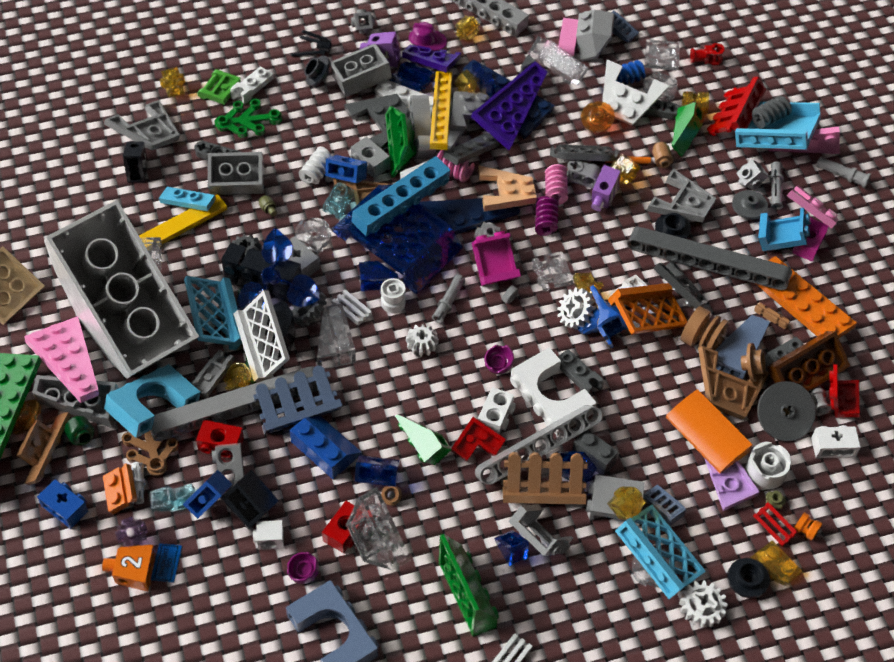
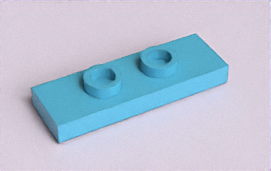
M166 187L159 197L160 203L209 211L216 200L213 194Z

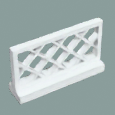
M263 290L244 310H237L234 313L254 382L274 378L273 374L290 360L269 291ZM263 300H264V302H265V304H264V309H262V302H263ZM262 312V320L259 322L260 313ZM268 315L270 318L269 326H267ZM267 329V339H264L265 331ZM273 334H275V342H274V343L272 342ZM271 346L273 347L272 357L269 356V355H270ZM279 350L282 356L280 360L277 359Z

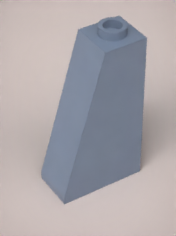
M751 315L715 349L718 352L716 369L744 379L747 371L742 370L741 356L747 355L748 343H754L756 350H758L770 322L761 317Z

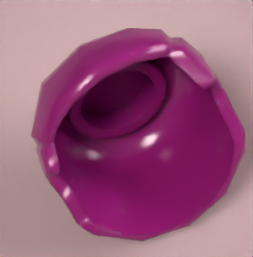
M494 345L487 350L484 356L485 366L494 374H504L511 369L514 363L513 351L507 345Z
M310 552L295 554L287 564L288 576L298 584H308L314 581L319 573L318 560Z

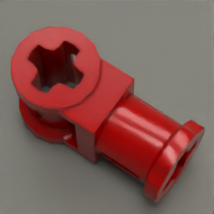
M720 43L705 45L704 49L691 48L690 61L691 63L704 61V64L719 65L722 63V54L725 48Z

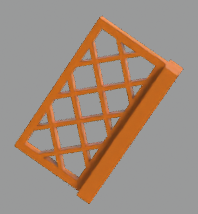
M669 283L617 289L608 298L611 306H617L631 335L685 327L688 322L672 293L674 290ZM668 299L671 306L665 303L664 300ZM651 301H653V302H655L656 304H658V305H659L658 308L655 307L654 305H652V304H651ZM637 303H640L643 306H645V309H642L639 306H637ZM624 304L631 308V312L625 308ZM662 308L669 311V315L663 312ZM635 311L642 315V319L634 314ZM648 311H653L654 313H656V316L654 317L653 315L648 313ZM673 315H675L676 317H678V319H679L680 322H678L677 320H675L674 318H672ZM662 317L667 321V323L665 324L664 322L659 320V318ZM646 318L654 323L653 326L646 322ZM632 320L640 324L639 328L635 327Z

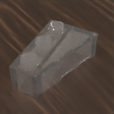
M540 36L537 37L528 51V54L537 59L540 64L550 68L552 73L562 76L563 81L569 85L572 83L579 85L589 69L556 43Z
M343 304L324 307L317 364L324 369L356 363L355 347Z

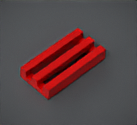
M769 502L759 509L758 513L753 515L782 547L798 534ZM768 509L791 531L789 535L766 512ZM762 515L785 537L784 540L760 518Z

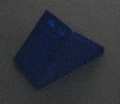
M511 530L494 538L508 566L528 558L529 541L515 531Z

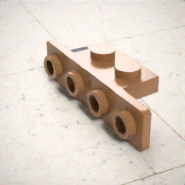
M68 412L57 415L51 429L39 420L33 421L16 455L32 466L25 484L32 485L43 479L44 470L53 458L52 453L59 445L65 424L71 416Z

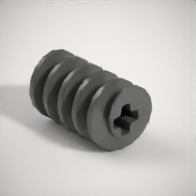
M777 96L761 104L759 107H755L752 111V120L756 127L763 129L765 126H769L770 123L773 124L786 115H790L792 112L791 104L785 97Z

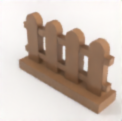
M512 452L509 454L508 460H504V467H508L507 480H503V503L586 504L584 489L586 488V482L582 481L583 469H587V462L583 461L581 454L575 453L571 456L570 462H563L562 456L559 453H553L550 456V461H542L541 455L534 452L530 454L529 461H521L520 454ZM521 468H529L528 480H520ZM542 468H549V481H541ZM562 468L570 469L569 481H562Z

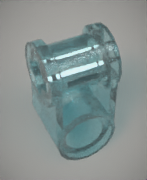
M341 182L335 184L323 204V212H329L335 215L336 219H341L353 198L354 192L352 188ZM345 189V194L341 196V191Z

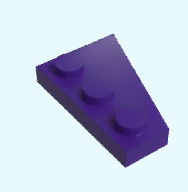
M409 45L402 51V58L447 73L461 59L462 52L449 54L446 53L447 50L431 51L429 47Z

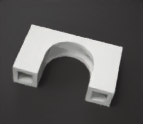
M550 347L512 368L510 378L511 384L520 390L524 400L533 406L534 412L543 418L546 426L584 405L596 407L597 404L585 389L561 401L551 400L542 395L538 385L560 370L561 360ZM593 410L589 411L587 417L594 414ZM576 420L571 422L570 427L577 424ZM555 430L554 433L558 435L559 430Z

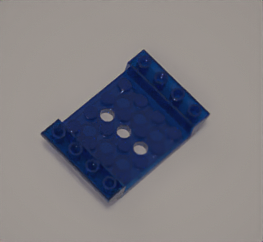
M378 185L342 218L331 231L344 241L351 236L403 275L402 282L417 295L463 249V246L452 227L420 203L413 204L405 213L397 215L390 223L382 225L377 232L365 236L352 223V212L391 186ZM413 216L415 220L409 221L406 217ZM401 227L403 231L397 232L394 228ZM388 238V239H390L392 242H391V243H384L382 240Z

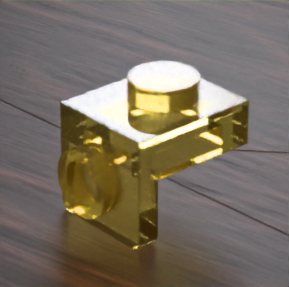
M576 273L572 277L577 288H583L591 294L590 286L594 285L598 292L604 286L602 282H595L591 273Z

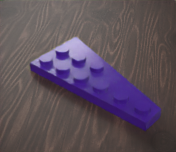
M536 61L533 62L472 113L471 118L505 148L510 150L545 79L547 71Z

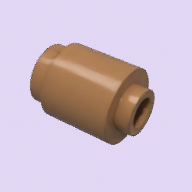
M665 142L656 143L652 150L656 166L667 168L673 162L670 147Z

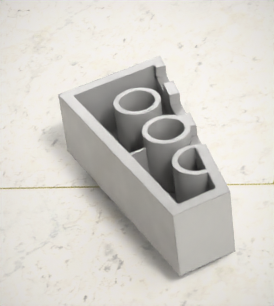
M36 375L32 394L39 404L68 412L74 416H84L89 421L113 429L115 418L104 407L106 395L113 390L119 389L116 382L96 381L99 396L80 403L57 377Z

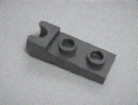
M569 349L557 356L561 360L560 370L580 387V391L585 389L591 395L592 387L602 390L604 385L603 378L595 371L593 372Z

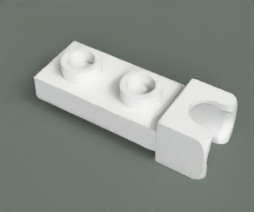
M260 66L243 81L237 82L231 87V98L242 97L243 105H245L252 99L255 93L274 79V73Z

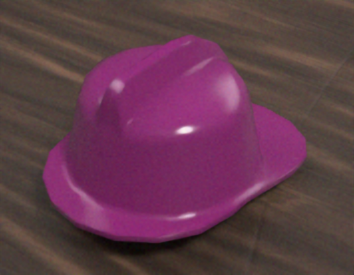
M428 22L415 23L413 30L408 36L412 44L429 47L432 51L443 49L447 44L446 37L436 31Z

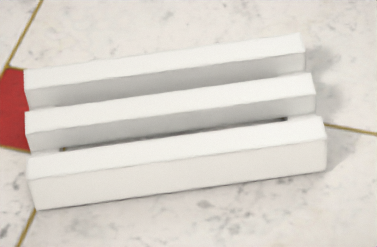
M344 290L342 295L339 294L337 299L334 298L332 300V305L358 326L372 315V311L347 290ZM340 302H343L347 307H349V309H350L351 311H349V310H348L345 306H343ZM352 312H355L361 318L359 319Z
M514 633L492 662H500L515 642L517 645L504 662H510L520 648L523 647V652L515 661L522 662L531 651L532 645L530 643L527 644L523 638L520 639Z

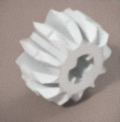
M424 324L421 327L415 325L414 329H409L406 336L407 348L412 350L413 355L419 353L422 357L423 353H426L429 356L431 351L435 352L439 342L436 330H432L431 326L426 328Z

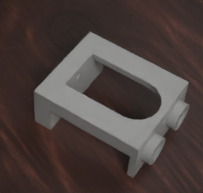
M539 504L521 505L508 522L543 556L564 554L570 548L569 543L573 537L554 538L536 520L544 509ZM525 526H528L548 547L546 548Z

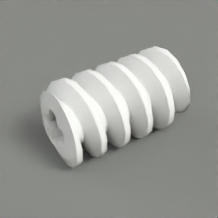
M319 146L299 171V177L305 183L318 184L320 179L323 178L326 159L332 157L326 148Z

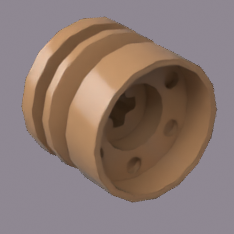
M699 306L684 327L680 340L691 347L700 341L698 348L705 346L715 350L722 344L726 336L729 321L724 319L720 323L721 317L719 315L710 321L712 312Z

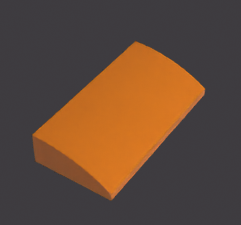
M698 389L683 399L666 415L667 420L719 473H722L750 453L753 444Z

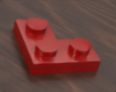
M472 417L452 446L451 452L467 462L476 447L479 446L494 457L506 439Z

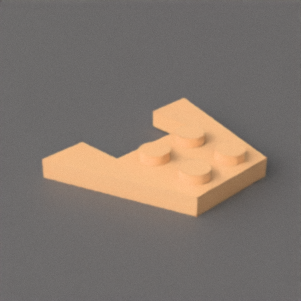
M478 165L479 181H497L499 196L483 195L484 212L536 203L537 197L532 177Z

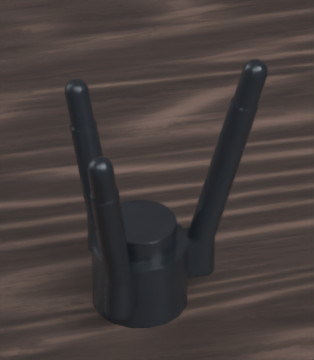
M302 30V33L314 38L300 36V39L317 43L316 48L319 51L292 53L291 56L325 55V52H330L332 39Z

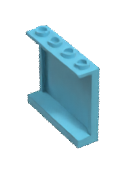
M790 102L792 107L791 114L775 121L773 124L770 123L769 126H765L763 129L756 127L753 120H751L747 129H736V147L807 150L821 119L820 103Z

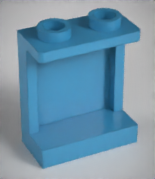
M800 208V216L771 221L768 213L760 214L758 238L762 251L807 245V237H810L808 225L811 224L810 215L806 214L805 209Z

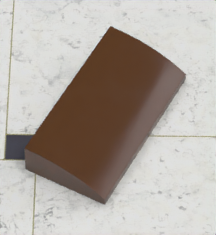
M826 331L766 367L774 383L794 382L810 391L829 379V371H833V364L838 365V373L851 365L836 331Z

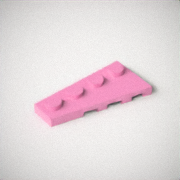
M839 127L816 129L807 150L768 148V151L839 154Z

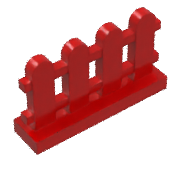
M759 76L752 78L750 84L746 87H735L724 94L726 101L718 106L721 112L713 116L712 119L715 124H711L707 128L710 135L716 136L717 133L726 131L729 133L732 130L736 131L737 128H748L752 120V111L755 107H758L766 91Z

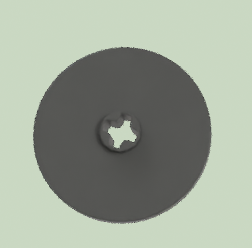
M789 381L778 382L768 387L761 395L757 408L758 419L764 431L771 437L781 441L797 440L811 429L815 420V404L810 393L801 385ZM788 407L790 414L785 415L783 408Z

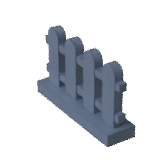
M318 365L314 367L312 371L313 376L306 378L305 373L299 371L295 373L294 382L287 384L286 379L282 377L276 379L275 388L268 390L267 385L263 383L258 384L253 398L254 401L259 400L263 412L259 416L261 420L265 419L266 421L262 426L264 433H270L297 424L306 417L322 416L340 410L342 408L341 400L334 399L337 393L336 390H331L328 377L331 376L330 372H325L324 368ZM309 383H316L319 396L313 397ZM297 388L300 402L294 403L290 389ZM278 394L281 408H274L271 395ZM322 401L323 404L316 406V402ZM303 407V411L297 412V408ZM284 413V417H277L278 414Z

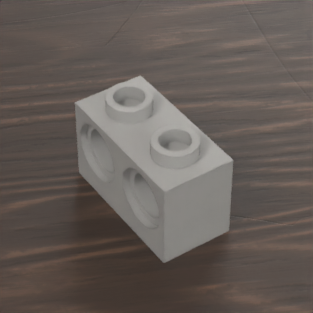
M241 443L216 445L215 451H212L213 463H217V470L223 475L226 471H232L235 474V479L230 481L232 483L230 487H232L244 476ZM224 450L232 452L233 458L230 461H225L222 458L221 453Z

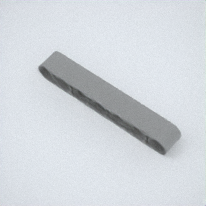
M591 405L580 407L478 465L475 470L476 478L488 485L497 482L508 475V467L501 469L500 464L504 459L508 460L510 453H519L520 450L524 449L525 455L521 458V461H529L530 454L534 452L542 456L600 423L602 411ZM593 410V417L589 420L587 417L588 413ZM576 420V427L571 429V422ZM559 430L558 438L554 439V431ZM541 439L542 446L536 449V442ZM489 469L490 475L484 479L483 472Z

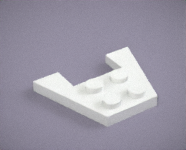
M607 60L601 113L633 126L669 89L670 85L654 79L646 94L617 82L616 80L622 70V65Z

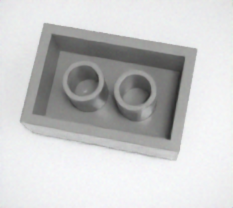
M376 43L330 62L333 78L345 97L392 78L389 63Z
M262 152L208 153L209 193L213 195L264 194V159Z

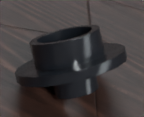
M327 56L314 57L307 63L304 74L309 86H317L327 78L330 68V60Z
M669 213L657 218L655 231L686 239L691 232V224L682 215Z
M738 559L728 569L727 580L729 586L741 597H759L769 587L770 576L768 570L755 559Z

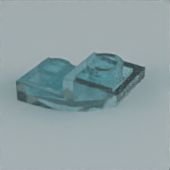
M189 484L175 489L167 486L150 491L151 510L169 511L186 508L183 503L195 492V487Z

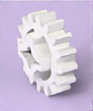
M575 287L574 291L569 290V295H563L565 299L559 301L562 305L557 308V310L561 311L558 314V317L562 318L560 322L571 329H578L579 326L583 328L584 322H590L589 316H594L591 313L592 310L596 309V307L592 306L595 302V299H592L593 295L583 288Z
M703 580L702 585L694 581L693 587L688 584L685 589L686 591L683 590L682 598L679 602V605H682L681 613H687L686 620L693 619L692 625L699 622L701 628L704 627L705 623L712 627L714 621L718 624L721 621V617L724 618L725 610L728 606V603L724 602L726 595H720L721 588L715 590L713 588L714 583L707 586L705 580Z

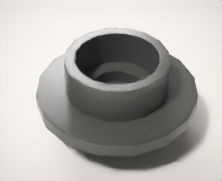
M744 190L734 196L732 207L739 216L753 220L760 218V214L766 213L768 203L762 194L752 190Z

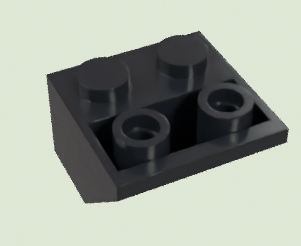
M282 300L274 304L273 307L288 354L290 355L296 336L294 313L286 302ZM268 315L267 326H269V323H270L269 315ZM273 334V342H275V334Z
M252 469L220 497L247 529L255 524L279 501Z

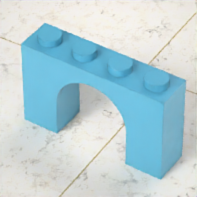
M168 364L156 369L152 373L143 375L131 383H127L115 391L109 392L106 395L104 409L137 438L152 430L155 417L138 399L145 396H159L178 408L199 401L200 391Z

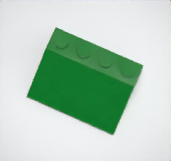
M442 534L439 541V565L472 637L497 628L498 611L489 602V592L480 583L481 576L477 569L474 570L472 566L473 560L468 551L465 552L463 545Z

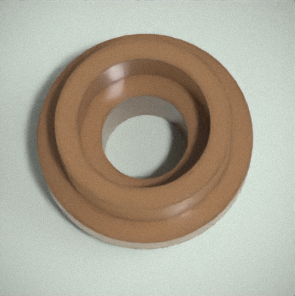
M387 485L381 492V498L387 505H396L402 498V492L396 485ZM391 491L395 492L393 499L388 498V493Z

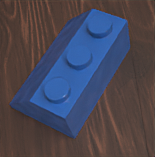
M321 416L306 417L290 429L291 443L332 479L337 477L362 455V452Z

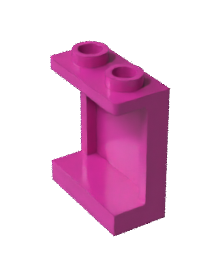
M505 231L494 233L492 237L481 235L477 236L476 240L472 242L481 286L513 280L521 276L519 269H516L509 239L511 237L510 233L505 234Z

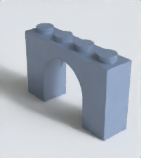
M331 580L286 607L287 617L298 633L324 618L338 619L347 626L349 636L346 642L321 658V662H370L378 657V642L374 636L370 637L367 634L365 623L361 618H356L352 604L345 602L342 598L344 596L342 590L338 585L334 586Z

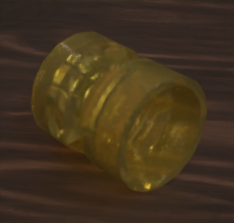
M683 92L682 106L696 102L704 114L708 113V92H698L697 94L694 92Z

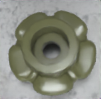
M770 491L766 494V503L769 502L776 510L781 509L786 503L785 497L779 491Z

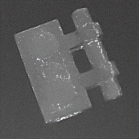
M562 251L544 255V261L542 262L539 261V258L532 259L533 271L537 274L538 284L542 287L543 291H548L550 289L549 283L552 282L555 288L573 284V278ZM548 269L549 274L545 275L544 270Z

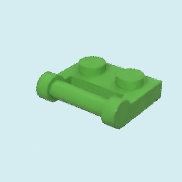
M215 69L212 77L197 92V95L201 99L207 98L225 105L231 96V87L237 82L240 83L241 79L235 75ZM217 80H219L215 87L212 89V91H210L214 84L217 82Z

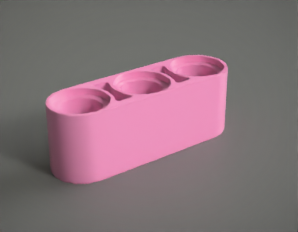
M563 17L558 56L574 58L578 19Z

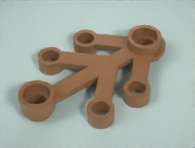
M150 431L144 434L146 442L135 438L129 432L123 434L122 441L125 446L133 445L148 452L150 458L138 454L137 450L131 449L126 453L128 462L144 463L148 473L152 476L164 474L167 470L166 460L172 452L179 449L178 440L170 438L166 442L165 449L158 456L157 450L163 441L153 440ZM172 443H175V444H176V445L173 446V447H170V446H169V445L172 444Z

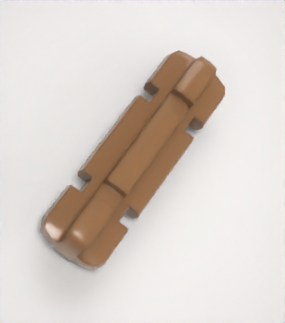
M759 302L755 306L754 311L759 315L763 314L764 318L774 324L778 323V326L782 329H786L789 325L790 320L784 316L782 318L781 314L769 307L766 308V305Z

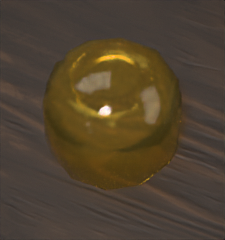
M468 70L463 71L455 81L458 90L455 89L454 91L474 93L478 85L476 76Z
M236 362L230 366L224 382L228 385V387H225L226 390L233 391L250 385L251 372L246 364Z

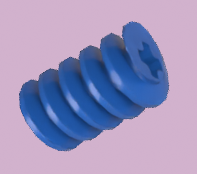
M636 60L628 64H622V70L616 81L628 85V80L632 84L635 80L639 82L641 78L645 79L643 63L640 60Z

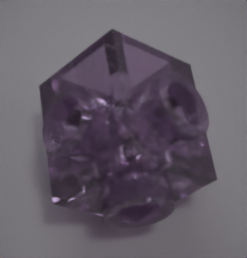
M131 516L122 519V524L117 525L118 531H115L118 543H122L123 546L142 545L141 541L147 539L146 534L148 530L145 522H141V519H134ZM128 528L133 529L132 536L127 535L126 531Z

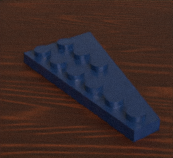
M474 59L463 68V74L474 86H477L481 93L487 94L489 98L511 81ZM536 95L519 130L524 140L554 111L555 105Z
M483 198L421 201L416 205L410 206L403 214L421 247L481 227L483 222L494 223L519 215L520 209L516 206L484 212Z

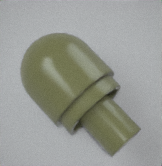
M267 195L262 196L259 199V206L263 212L270 214L272 217L276 216V204L273 199Z

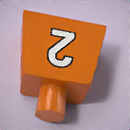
M154 546L119 547L115 559L104 558L102 570L112 572L116 584L149 591L156 557Z

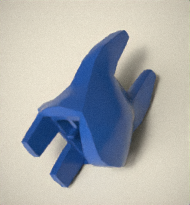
M592 285L590 289L597 303L596 309L591 312L594 316H589L590 322H584V327L579 326L578 330L583 335L599 331L608 346L613 348L614 345L610 337L624 329L628 330V327L617 306H611L609 302L605 301L596 287Z

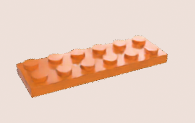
M776 256L768 260L778 264L786 265ZM793 270L788 287L785 290H777L756 284L817 337L826 331H836L838 338L856 327L857 322Z

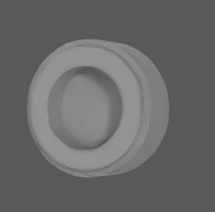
M513 285L510 286L504 293L502 301L510 304L517 296L518 289Z

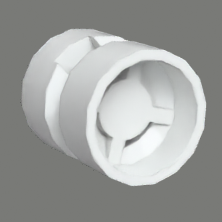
M391 278L385 280L381 285V305L388 313L401 312L405 307L406 288L401 280Z

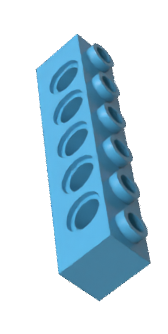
M437 156L433 157L352 212V223L365 236L377 232L382 225L390 223L394 217L405 213L410 206L418 204L422 198L433 194L440 186H445L449 182L451 170Z

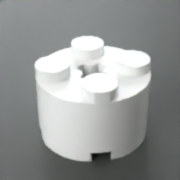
M762 442L753 448L745 470L757 489H775L785 481L790 470L791 457L788 451L781 445L776 446L772 442Z

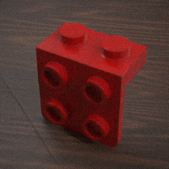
M833 364V371H829V396L831 410H835V418L860 417L859 380H839L838 365Z

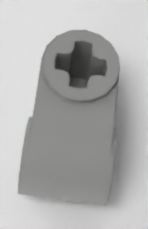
M570 160L567 164V180L569 182L588 188L594 187L601 172L600 167L579 160Z

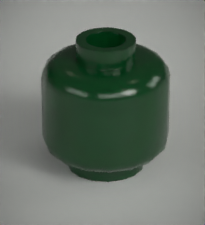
M84 416L72 417L64 427L66 436L76 446L88 444L95 434L93 426Z

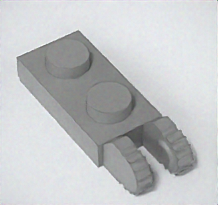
M218 350L214 357L210 358L192 382V385L200 391V397L204 399L209 397L233 364L235 359L233 355H229L222 364L220 362L224 357V351Z

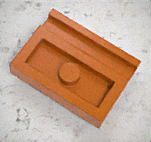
M125 463L124 467H118L103 476L108 512L115 514L130 506L131 502H137L131 465Z

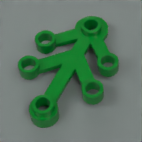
M252 99L250 107L239 117L233 118L238 112L244 110L243 102L235 101L233 109L226 115L218 116L214 124L219 131L230 130L240 138H245L248 135L247 128L255 132L256 135L261 136L265 133L264 125H255L252 122L268 120L270 124L278 125L282 122V114L279 110L272 109L268 114L252 115L261 108L260 100Z

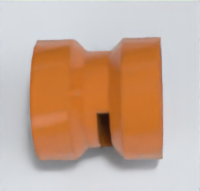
M804 512L794 529L798 533H804L806 538L812 541L823 523L818 520L814 521L809 514Z

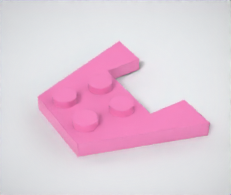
M799 185L788 193L787 196L831 229L838 222L839 219L836 218L838 215L833 210H827L819 199L813 198Z

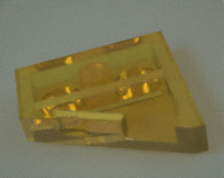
M773 540L750 557L765 566L770 579H774L777 583L787 586L802 573V570Z

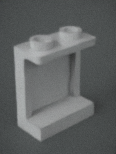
M595 474L594 482L590 481L588 494H592V499L587 501L586 512H590L589 520H593L595 515L628 520L642 511L645 482Z

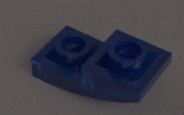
M479 62L472 63V77L487 95L492 97L495 95V89H497L496 79L492 78L490 72L485 73L484 68H481Z

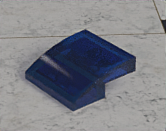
M406 61L400 64L399 71L391 74L392 78L390 81L421 92L432 82L436 72Z

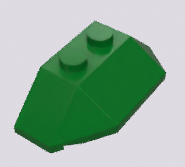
M389 106L385 118L391 178H395L411 162L413 156L416 155V146L413 145L415 132L412 130L411 122L406 114Z

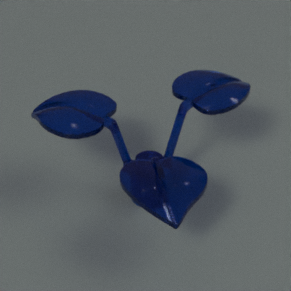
M274 228L268 234L262 247L264 260L267 263L275 262L273 265L264 268L261 273L264 289L259 283H247L239 293L236 304L238 310H244L263 290L267 291V283L274 285L281 282L290 286L287 297L289 302L297 307L311 305L320 299L319 288L309 276L297 275L294 277L292 284L281 279L280 272L274 269L279 265V261H287L293 253L292 242L277 228ZM264 300L262 302V309H264Z

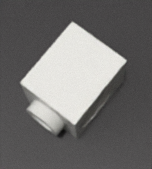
M282 520L257 522V530H253V542H257L258 550L284 549Z

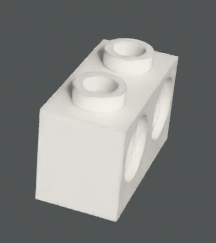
M492 387L478 420L500 435L501 431L506 430L508 426V415L513 414L516 403H513L514 394Z

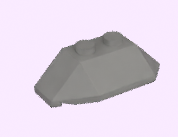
M603 10L579 13L576 38L581 62L597 59L600 52L605 49L612 39L613 13Z

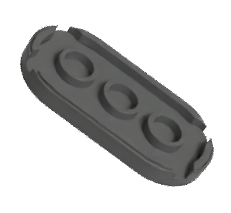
M560 144L556 145V148L555 146L550 147V156L566 160L616 161L620 159V151L618 149L612 151V148L607 146Z

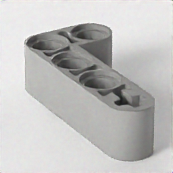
M410 96L412 130L415 132L413 145L416 146L415 159H432L436 149H430L431 114L429 96Z

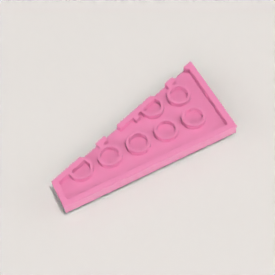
M78 316L24 336L25 343L36 355L40 356L45 365L80 403L99 396L97 382Z

